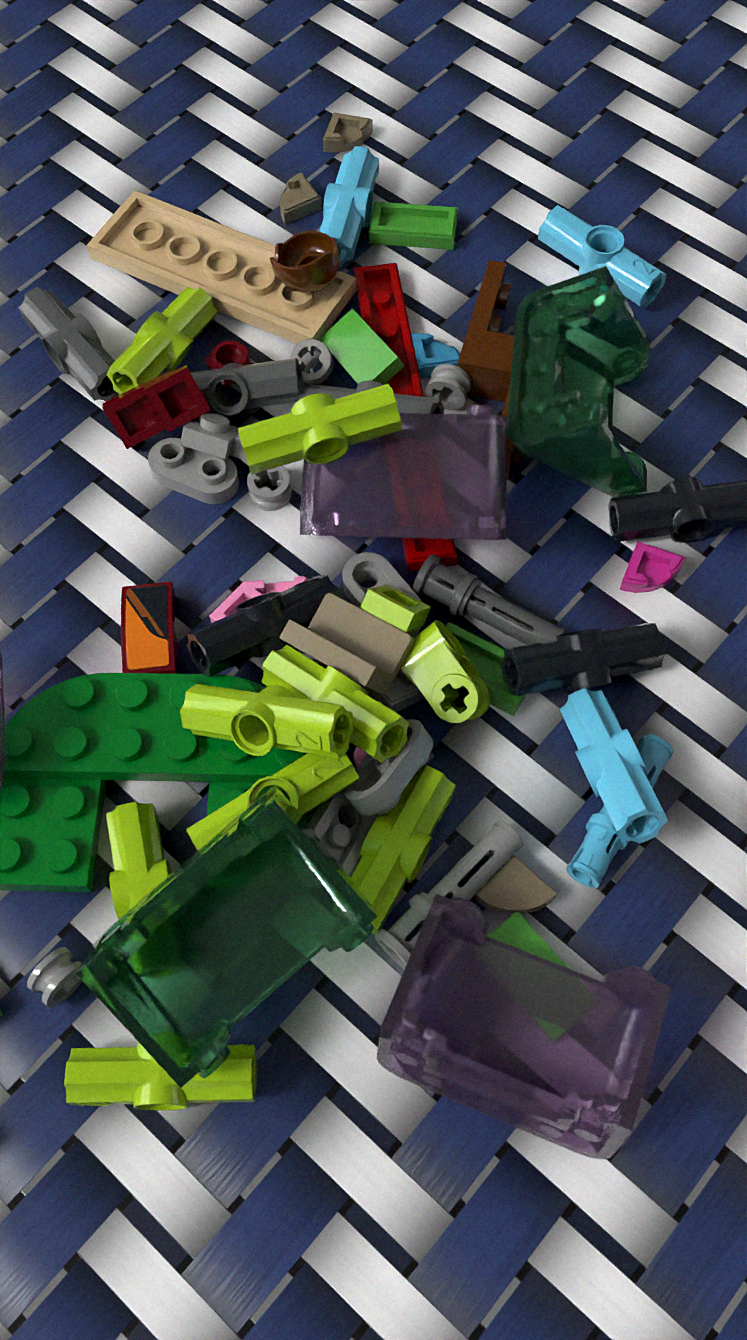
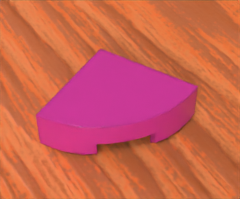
M637 541L619 590L632 593L658 590L669 584L678 575L686 557Z

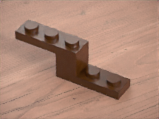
M489 260L459 356L458 367L464 369L472 380V386L467 395L505 402L492 449L489 477L508 480L512 463H522L528 435L521 434V429L523 425H532L537 398L531 397L532 388L541 390L547 362L539 361L540 340L500 333L502 317L497 316L499 310H507L512 284L505 282L506 263Z

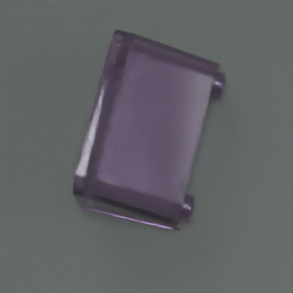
M467 406V414L399 413L402 423V430L350 445L347 453L333 462L312 464L303 459L299 535L506 540L507 417L497 416V406Z
M436 894L381 1025L377 1061L383 1068L404 1080L570 1151L594 1159L611 1158L633 1131L672 987L656 981L651 973L635 966H623L620 970L609 971L605 974L602 981H598L488 937L489 923L482 916V910L476 904L463 898L454 897L448 899Z

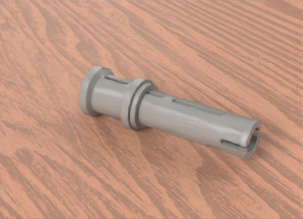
M498 820L493 825V828L457 862L428 894L421 892L419 895L415 894L409 900L410 908L388 931L380 929L375 934L376 941L390 958L408 973H413L418 968L417 959L439 936L446 938L452 932V927L454 926L452 918L487 884L516 851L521 849L524 843L518 833L505 822ZM484 856L488 857V861L463 887H459L458 883ZM443 898H448V902L442 907L439 903ZM420 925L422 929L411 941L406 942L405 938L416 926Z

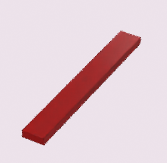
M397 263L354 268L361 318L398 356L405 366L386 384L389 383L395 394L424 397ZM384 437L408 572L420 570L431 554L441 557V563L446 566L457 565V553L434 441L433 443Z

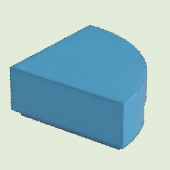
M411 334L421 379L431 377L435 367L441 364L458 366L460 353L454 346L448 347L434 340V336L430 334Z

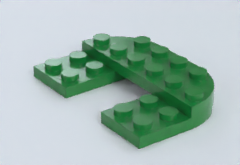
M95 673L58 683L26 703L10 719L0 734V890L92 893L107 780L210 782L207 817L250 790L251 786L259 779L274 775L307 753L273 748L263 756H253L241 750L234 741L192 734L190 729L182 727L180 710L185 701L186 691L195 684L257 693L266 688L244 678L229 675H213L208 677L204 676V674ZM281 790L265 792L258 804L260 815L269 820L283 817L290 807V798ZM318 807L297 819L289 828L273 834L214 873L202 859L201 893L203 895L314 898L315 889L305 885L294 869L293 851Z

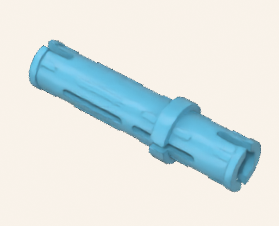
M648 734V736L643 735L637 749L648 772L646 777L653 789L660 773L674 751L671 745L664 739ZM604 806L599 814H592L586 824L588 833L566 868L567 873L574 880L590 888H593V886L595 888L599 887L614 855H616L618 850L625 849L629 842H622L619 834H616Z

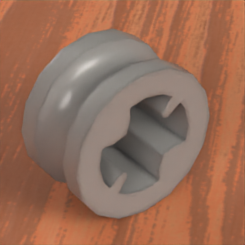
M306 339L300 341L293 348L290 359L298 358L304 383L317 385L330 377L334 362L329 349L324 343L316 339ZM314 351L320 352L319 360L323 365L321 369L315 372L313 368H310V373L303 372L306 365L302 361V357L307 352L311 356H314Z
M441 364L436 366L432 371L431 380L426 386V396L428 398L441 399L446 410L460 409L465 404L467 393L472 386L470 375L464 369L455 365Z
M284 466L253 475L249 472L247 476L249 496L257 508L264 511H275L289 503L292 497L290 475ZM268 482L271 486L278 485V488L271 491L267 486L262 487V484Z
M60 947L47 955L35 967L27 980V987L33 993L43 992L42 1002L49 1008L61 1004L71 996L87 974L88 968L81 961L71 962L73 954L66 947Z

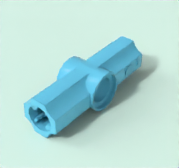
M354 146L351 152L344 154L336 182L329 183L325 192L324 219L319 232L326 233L336 239L341 253L340 267L345 262L353 259L361 229H367L371 219L373 189L379 175V158L375 157L369 148Z
M558 205L547 214L545 221L539 228L538 240L578 265V273L581 280L590 286H610L644 308L655 300L658 292L664 286L667 274L625 248L624 236L617 228L608 225L592 227Z
M583 688L568 695V701L560 711L578 747V751H575L595 796H601L605 805L604 808L616 834H619L622 842L635 841L639 844L658 836L659 830L668 820L646 777L648 775L647 769L627 728L621 729L619 721L602 690L590 691L587 688Z

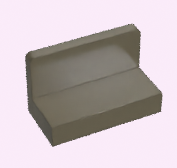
M332 593L325 595L308 628L289 619L279 637L324 664L335 668L347 677L383 695L387 694L414 644V638L411 635Z

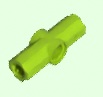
M187 286L162 313L155 311L139 329L132 344L110 366L106 375L111 380L113 389L117 393L122 394L163 375L165 371L175 370L192 348L194 340L216 316L218 311L213 305L212 297L202 288L192 289Z
M388 383L338 399H334L333 396L325 393L311 394L297 401L291 408V413L240 427L238 432L250 472L253 475L303 459L312 464L333 462L344 456L349 450L350 445L402 430V423L392 387Z
M289 645L277 651L272 650L262 665L264 672L261 682L266 686L279 685L291 691L296 698L344 705L347 711L352 712L354 730L351 734L350 742L379 762L384 763L388 758L397 756L407 742L406 734L409 722L396 711L386 707L380 701L369 697L367 690L335 668L328 665L325 669Z
M195 684L186 691L185 701L180 710L182 727L190 729L192 734L234 741L241 750L253 756H263L273 748L341 758L349 749L350 737L354 730L352 712L347 711L344 705L299 699L287 688L279 685H269L257 693Z
M307 753L274 775L259 779L251 786L250 790L186 830L202 859L214 873L273 834L289 828L297 819L360 780V777L346 753L341 758ZM270 790H281L290 798V807L287 813L276 820L262 817L258 810L261 796Z
M423 766L414 774L404 788L396 806L386 814L379 815L374 821L360 851L361 860L352 876L348 879L334 907L335 913L346 920L348 924L363 932L376 934L383 927L406 882L411 883L417 876L433 840L431 835L438 822L442 819V815L455 792L456 785L447 779L444 773L430 766Z
M139 802L122 804L106 814L115 870L110 872L109 875L111 896L119 922H123L125 948L131 979L134 982H154L170 978L176 973L184 971L174 910L178 909L176 886L168 859L164 858L159 817L153 803L145 804Z
M150 1039L138 1042L137 1047L71 1048L70 1057L66 1062L65 1069L66 1103L79 1106L134 1104L133 1108L167 1111L189 1108V1103L255 1102L257 1088L256 1047L245 1044L192 1046L191 1042L184 1040Z

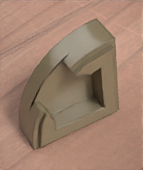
M333 113L323 138V151L337 153L351 150L354 146H360L373 132V119Z
M302 172L288 180L286 183L287 188L284 190L279 201L281 218L285 225L322 210L321 197Z
M513 855L487 884L475 894L474 900L493 912L515 913L518 911L519 913H531L550 904L555 899L557 893Z

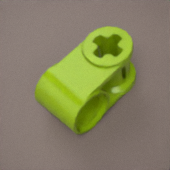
M435 620L414 637V644L404 660L401 670L418 687L435 713L442 720L450 723H461L481 717L489 708L491 691L487 682L466 656L463 647L453 633L442 622ZM467 688L469 695L464 699L466 706L457 707L454 703L459 697L457 689Z

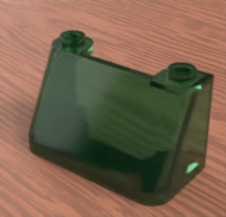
M606 266L541 288L528 295L518 307L515 322L506 430L507 437L520 453L606 495L619 497L647 492L646 464L638 454L623 450L612 434L614 386L634 380L643 373L649 362L650 339Z
M274 786L255 800L110 926L93 944L76 974L181 1088L196 1074L206 1078L216 1071L230 1054L231 1050L226 1044L231 1037L233 1026L324 947L329 952L335 951L340 947L345 952H350L358 947L373 931L374 926L371 922L377 918V914L373 905L277 786Z

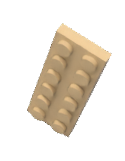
M136 190L130 194L86 245L90 258L177 295L184 291L187 286L192 289L202 288L212 297L213 305L218 312L296 344L306 339L320 341L319 338L328 331L357 290L356 277L338 271L333 281L321 291L305 294L289 290L278 279L270 262V257L275 258V245Z

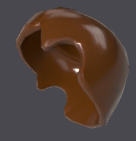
M313 230L295 234L284 243H277L275 245V258L270 257V262L278 279L289 290L305 294L321 291L328 286L335 278L341 261L340 248L336 239L326 233Z

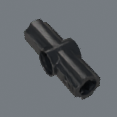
M684 477L669 482L658 492L612 497L608 505L609 527L612 538H616L617 542L670 535L674 542L690 543L705 538L714 529L747 525V480L703 486V483L698 478Z
M319 575L296 584L294 587L283 592L262 594L236 606L237 612L187 634V648L193 663L197 665L204 676L211 677L252 657H266L272 650H280L286 645L292 647V645L279 638L289 619L308 628L327 593H332L342 599L339 588L331 582L328 575Z
M644 623L604 631L602 628L574 631L557 635V640L533 643L532 645L504 650L501 668L503 680L507 684L511 695L515 696L560 687L565 689L590 688L611 683V677L635 674L662 667L663 658L667 655L665 637L659 632L656 623Z

